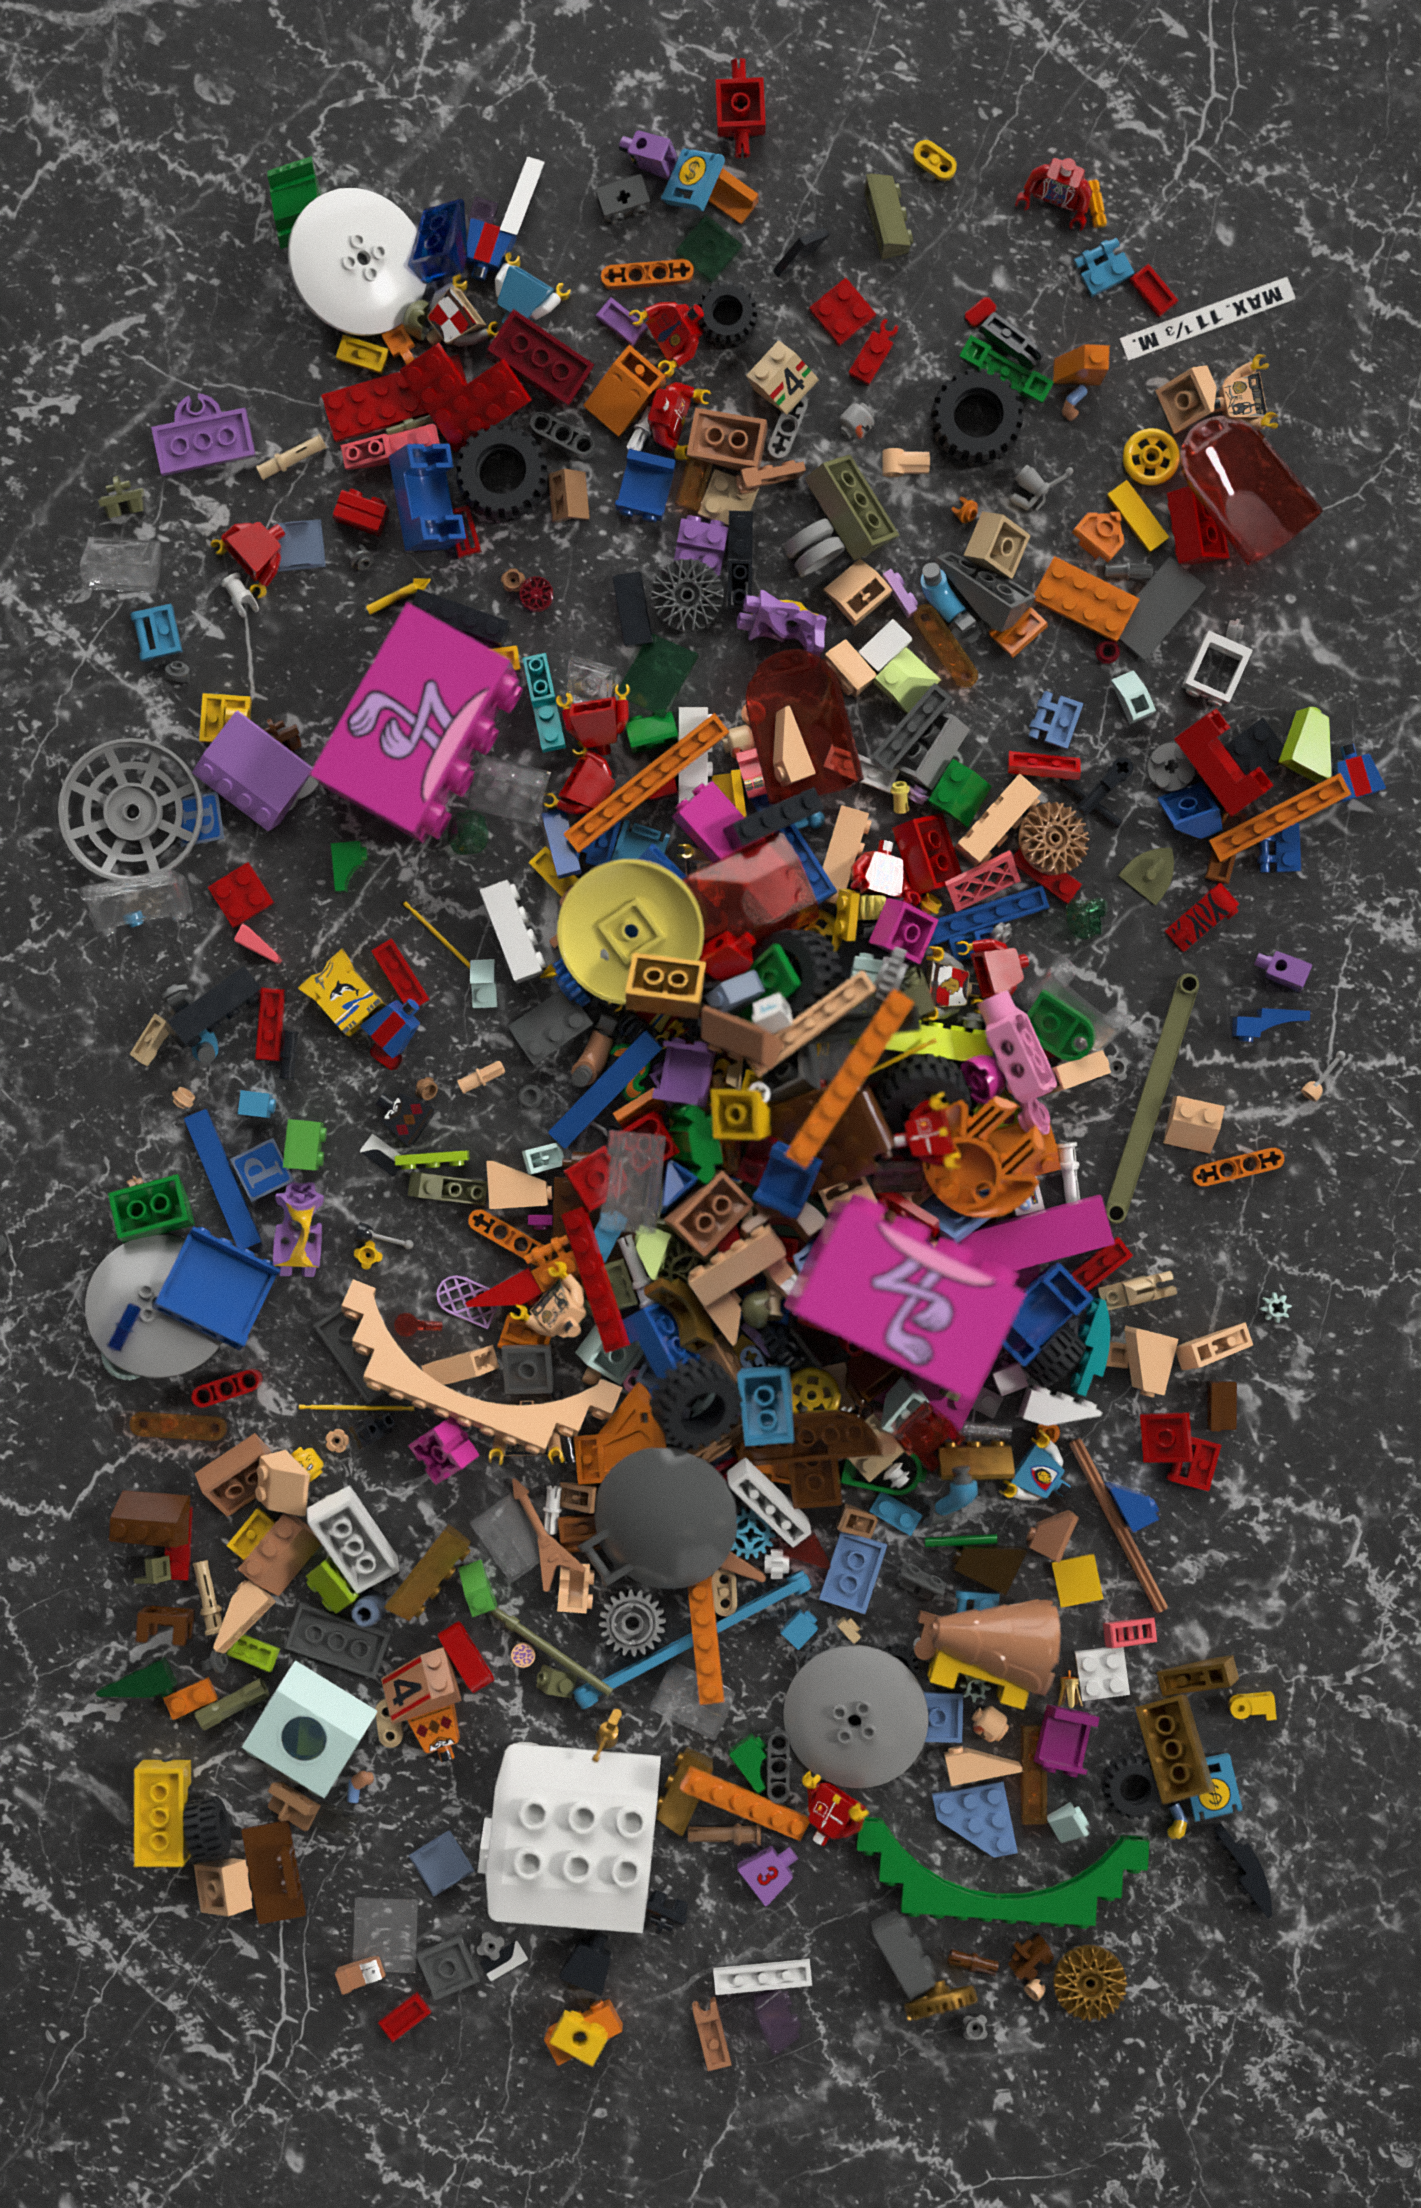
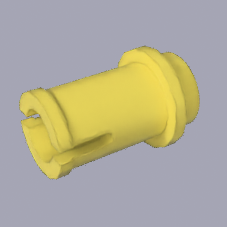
M904 781L894 782L890 789L891 794H893V809L898 814L909 811L907 793L910 791V788Z

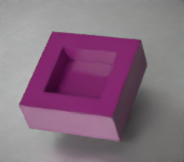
M528 1215V1225H534V1229L546 1230L548 1225H553V1215Z

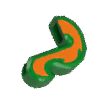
M632 1044L615 1046L609 1054L620 1057ZM651 1060L621 1091L627 1101L631 1102L646 1092V1087L639 1086V1082L648 1076L651 1070Z

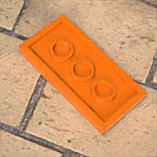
M1055 556L1034 593L1036 596L1034 602L1115 643L1118 642L1140 601L1139 598Z

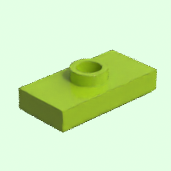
M244 1634L227 1651L226 1655L272 1672L280 1648Z

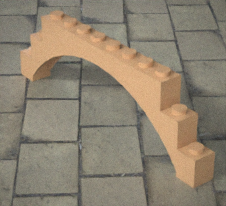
M353 1279L342 1303V1312L351 1320L357 1321L361 1319L353 1338L352 1347H355V1350L362 1355L368 1356L369 1353L372 1354L363 1382L367 1383V1387L376 1391H380V1389L388 1391L391 1397L398 1400L408 1399L412 1401V1405L421 1409L428 1407L435 1410L434 1413L440 1417L448 1418L450 1416L455 1418L457 1423L465 1427L472 1425L480 1428L479 1431L485 1435L493 1436L495 1434L500 1436L502 1441L507 1444L516 1445L517 1443L525 1446V1450L532 1454H538L539 1452L544 1454L554 1428L559 1429L558 1432L564 1436L572 1437L574 1435L577 1437L587 1411L592 1412L591 1415L598 1419L611 1418L623 1387L600 1379L599 1383L594 1387L566 1399L525 1406L484 1402L457 1393L440 1384L418 1368L398 1347L379 1314L374 1299L376 1288Z

